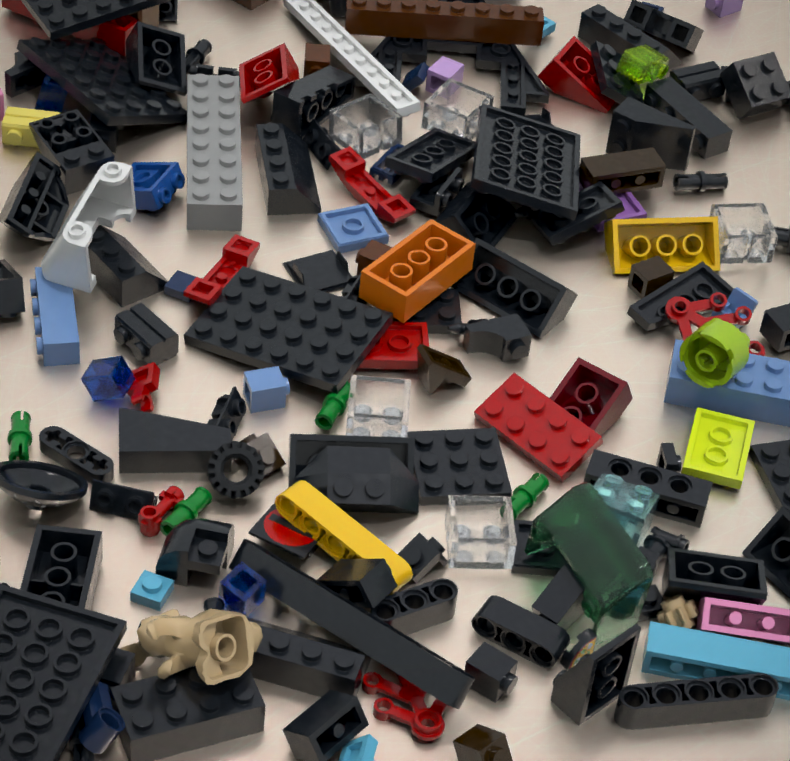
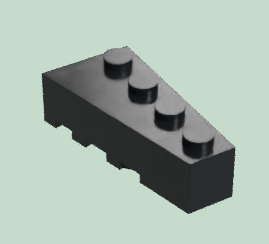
M329 65L275 90L273 93L271 122L283 123L303 140L312 119H316L322 125L354 97L355 76Z

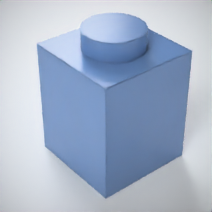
M279 366L244 372L243 395L251 413L285 408L286 395L290 394V384L288 378L282 376Z

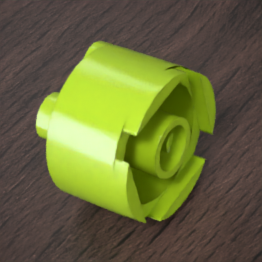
M713 318L683 341L679 352L680 361H684L687 368L685 370L686 374L696 384L706 388L722 386L746 366L749 359L750 339L748 335L741 332L733 324L719 318Z

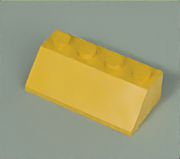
M718 216L612 219L604 222L605 250L613 274H630L632 264L658 255L675 272H686L702 261L713 271H721Z

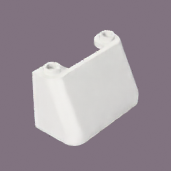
M112 161L103 164L77 200L41 262L42 274L46 280L84 292H92L96 285V275L91 273L88 246L92 241L94 232L99 225L113 228L114 221L120 218H125L126 221L131 222L136 214L132 165Z

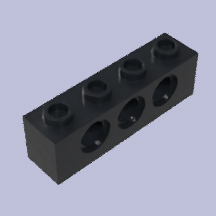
M594 449L585 473L581 495L700 528L713 482Z

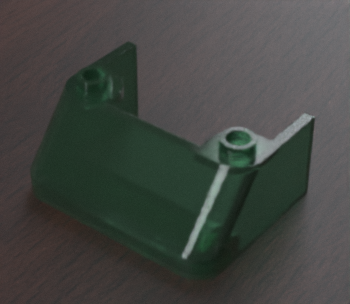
M588 482L576 485L533 520L524 551L527 555L556 545L585 586L581 606L584 614L594 622L592 631L597 635L596 646L616 638L637 624L653 581V573L645 556L595 488Z

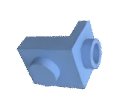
M736 287L727 299L724 310L720 312L713 311L711 316L735 313L736 309L740 306L748 307L753 313L758 305V301ZM738 314L741 318H747L745 314ZM735 324V325H734V326L737 327L738 329L742 327V326H740V325H738V324Z

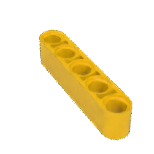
M299 480L275 498V506L279 514L302 532H308L313 535L311 538L317 541L320 538L317 545L336 561L340 559L384 558L391 568L392 575L397 583V587L389 595L396 593L411 581L413 577L412 569L402 557L310 483Z

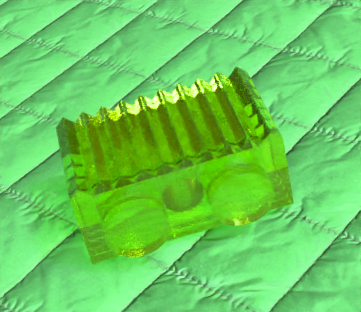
M643 44L628 50L626 49L616 71L617 73L620 72L621 75L624 74L625 78L629 77V80L633 79V82H637L638 85L646 82L652 83L655 79H663L669 70L667 65L670 58L647 44Z

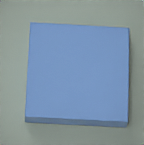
M368 203L318 213L317 221L336 252L345 253L365 248L371 240L382 244H388L389 242L388 233Z

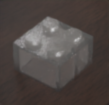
M449 78L424 102L421 128L429 131L438 128L473 140L477 134L478 117L482 103L493 106L494 96Z
M369 93L329 110V135L342 147L347 148L350 146L363 159L379 153V149L386 150L402 143L403 116Z
M764 203L712 204L709 217L718 216L720 264L743 263V260H747L748 263L772 262L778 236Z
M351 375L346 435L407 437L411 380Z
M448 495L444 522L449 568L512 569L517 541L511 497Z

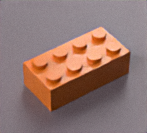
M430 219L361 271L359 298L378 309L393 313L395 319L405 323L472 270L476 243Z

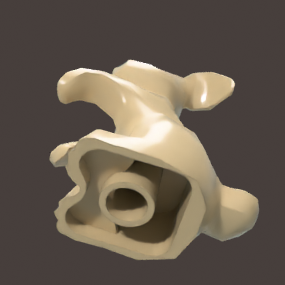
M171 609L160 615L150 616L141 620L137 629L139 642L121 647L120 649L135 653V667L141 666L146 658L150 656L157 658L170 657L158 668L159 678L165 679L169 675L196 666L200 678L207 685H215L225 680L240 677L252 665L254 652L257 651L263 634L261 627L256 622L248 621L246 616L239 612L208 609L190 618L185 615L180 616L177 609Z

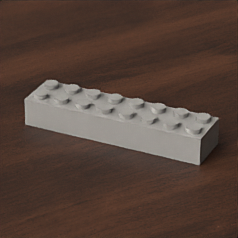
M187 74L186 230L242 231L243 198L239 76L228 74Z

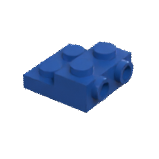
M133 162L132 164L136 210H159L163 207V204H168L171 201L172 195L177 189L184 187L185 178L178 162Z

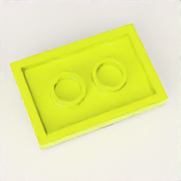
M697 407L681 473L740 490L755 421Z

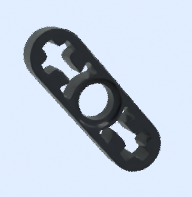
M49 426L40 432V450L49 458L79 474L91 484L93 479L109 483L113 480L114 463L110 457L61 427ZM79 452L85 455L80 459H73L69 457L71 453Z

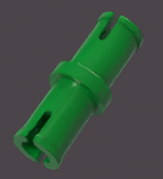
M347 381L338 394L332 392L325 397L322 403L323 407L316 415L317 418H315V424L320 429H331L337 417L344 413L347 406L346 403L354 392L351 383Z
M16 411L11 416V430L7 436V441L10 445L9 461L16 460V457H19V460H29V446L32 443V433L30 431L31 416L26 411H24L23 420H21V411Z
M535 473L524 485L517 486L513 491V495L500 506L501 515L506 520L510 518V521H512L525 509L531 508L536 503L537 497L548 489L549 480L544 474L539 476V473Z
M197 487L186 500L179 501L175 505L174 511L160 523L161 532L167 536L175 525L185 520L198 519V514L212 502L211 493L204 487Z

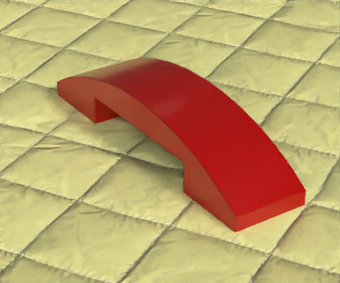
M350 146L329 155V161L347 190L360 204L368 203L377 217L395 223L416 213V209L400 194L392 196L365 170L366 161Z
M235 234L223 247L222 258L203 279L196 277L183 291V296L207 305L214 304L221 295L223 288L242 266L247 268L251 266L260 248V243Z

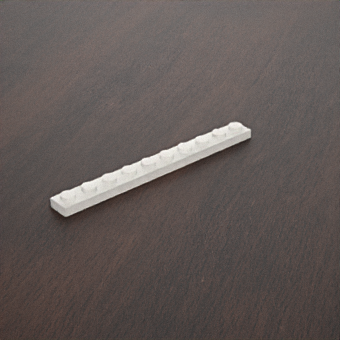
M283 0L284 6L322 44L331 45L330 52L397 118L406 117L421 111L420 101L315 0Z

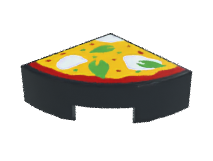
M590 628L584 630L576 637L579 642L570 652L567 649L563 652L560 663L566 670L575 666L585 654L591 655L594 652L597 635Z

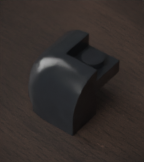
M203 518L185 520L175 525L166 536L156 565V574L174 580L176 585L186 587L193 570L220 575L222 568L227 569L233 551L234 525Z

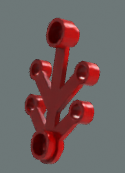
M721 292L713 293L710 299L693 302L684 297L677 296L668 300L665 306V313L672 323L678 324L683 341L692 334L690 323L700 328L711 319L719 318L733 325L745 326L752 317L751 310L746 306L738 307L735 313L703 317L698 314V312L707 310L716 312L724 310L727 304V297ZM714 300H720L722 304H716ZM675 307H680V308H682V309H684V310H683V311H679V310H677ZM738 314H745L747 318H741ZM750 341L749 353L765 356V348L758 341ZM750 349H754L759 353H753L750 351Z
M368 672L363 676L362 690L366 694L376 695L381 692L409 704L413 710L412 712L396 706L389 698L381 697L374 702L373 715L376 719L387 721L393 718L411 727L413 735L424 741H433L442 736L445 728L442 714L449 705L436 698L431 707L427 708L424 699L428 693L397 673L396 675L401 686L382 678L376 672ZM368 682H374L376 685H370ZM379 708H387L388 710L382 711Z

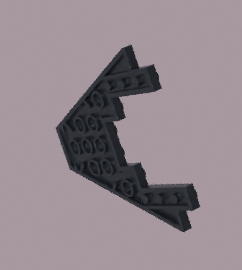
M438 0L447 2L462 1L464 3H486L484 0ZM385 37L371 53L399 82L401 80L402 61L413 64L426 63L427 49L437 52L450 51L460 54H476L475 68L500 70V109L525 116L526 102L545 104L549 102V92L514 44ZM355 76V86L366 87ZM374 95L373 103H381V104H383V103Z

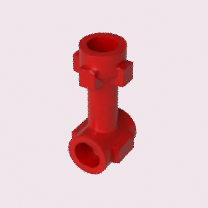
M170 486L166 491L163 490L159 494L160 502L156 506L147 505L140 510L138 524L144 536L154 537L159 534L162 517L169 510L173 511L179 501L184 500L185 496L180 488Z

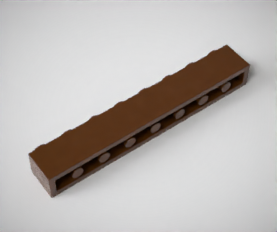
M346 0L345 30L353 35L541 46L544 27L542 7L438 0Z

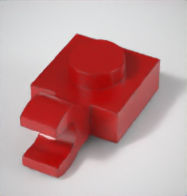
M155 362L128 373L126 393L130 396L133 405L139 403L140 411L148 413L154 409L150 394L158 390L160 368Z

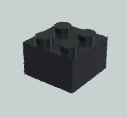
M774 52L735 61L720 73L738 119L778 109L790 100V88Z

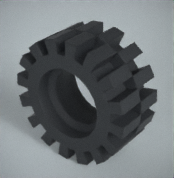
M237 441L225 443L216 449L209 459L207 466L208 480L211 482L213 489L218 491L220 495L231 499L243 498L253 493L260 486L265 470L261 454H258L257 449L249 446L248 443ZM239 458L247 464L248 474L244 480L232 482L225 477L224 465L229 459Z

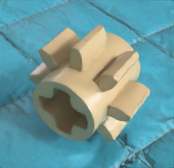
M679 594L660 603L662 611L656 615L659 623L689 629L695 626L693 618L698 616L699 611L693 599L685 601L683 595Z

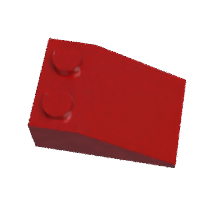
M575 36L566 43L538 75V78L555 94L606 114L616 102L601 94L591 51Z
M285 43L239 64L241 101L245 104L258 98H266L275 90L300 79L298 66Z

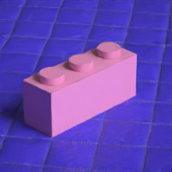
M710 597L699 599L696 630L790 646V609Z

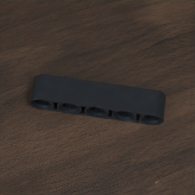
M764 673L632 684L620 690L614 719L624 729L638 730L763 718L771 713L779 687L777 681L772 676Z

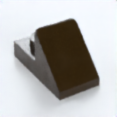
M423 344L417 347L418 376L430 395L433 394L443 381L465 387L472 379L459 359Z

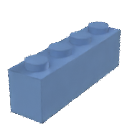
M35 267V279H30L31 296H37V298H32L33 316L39 315V317H34L35 335H41V337H36L37 355L43 354L44 366L80 364V345L73 288L46 280L42 274V268Z

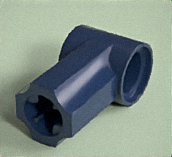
M99 682L83 712L85 726L79 732L80 742L86 749L95 754H102L125 728L123 718L113 709L108 685Z

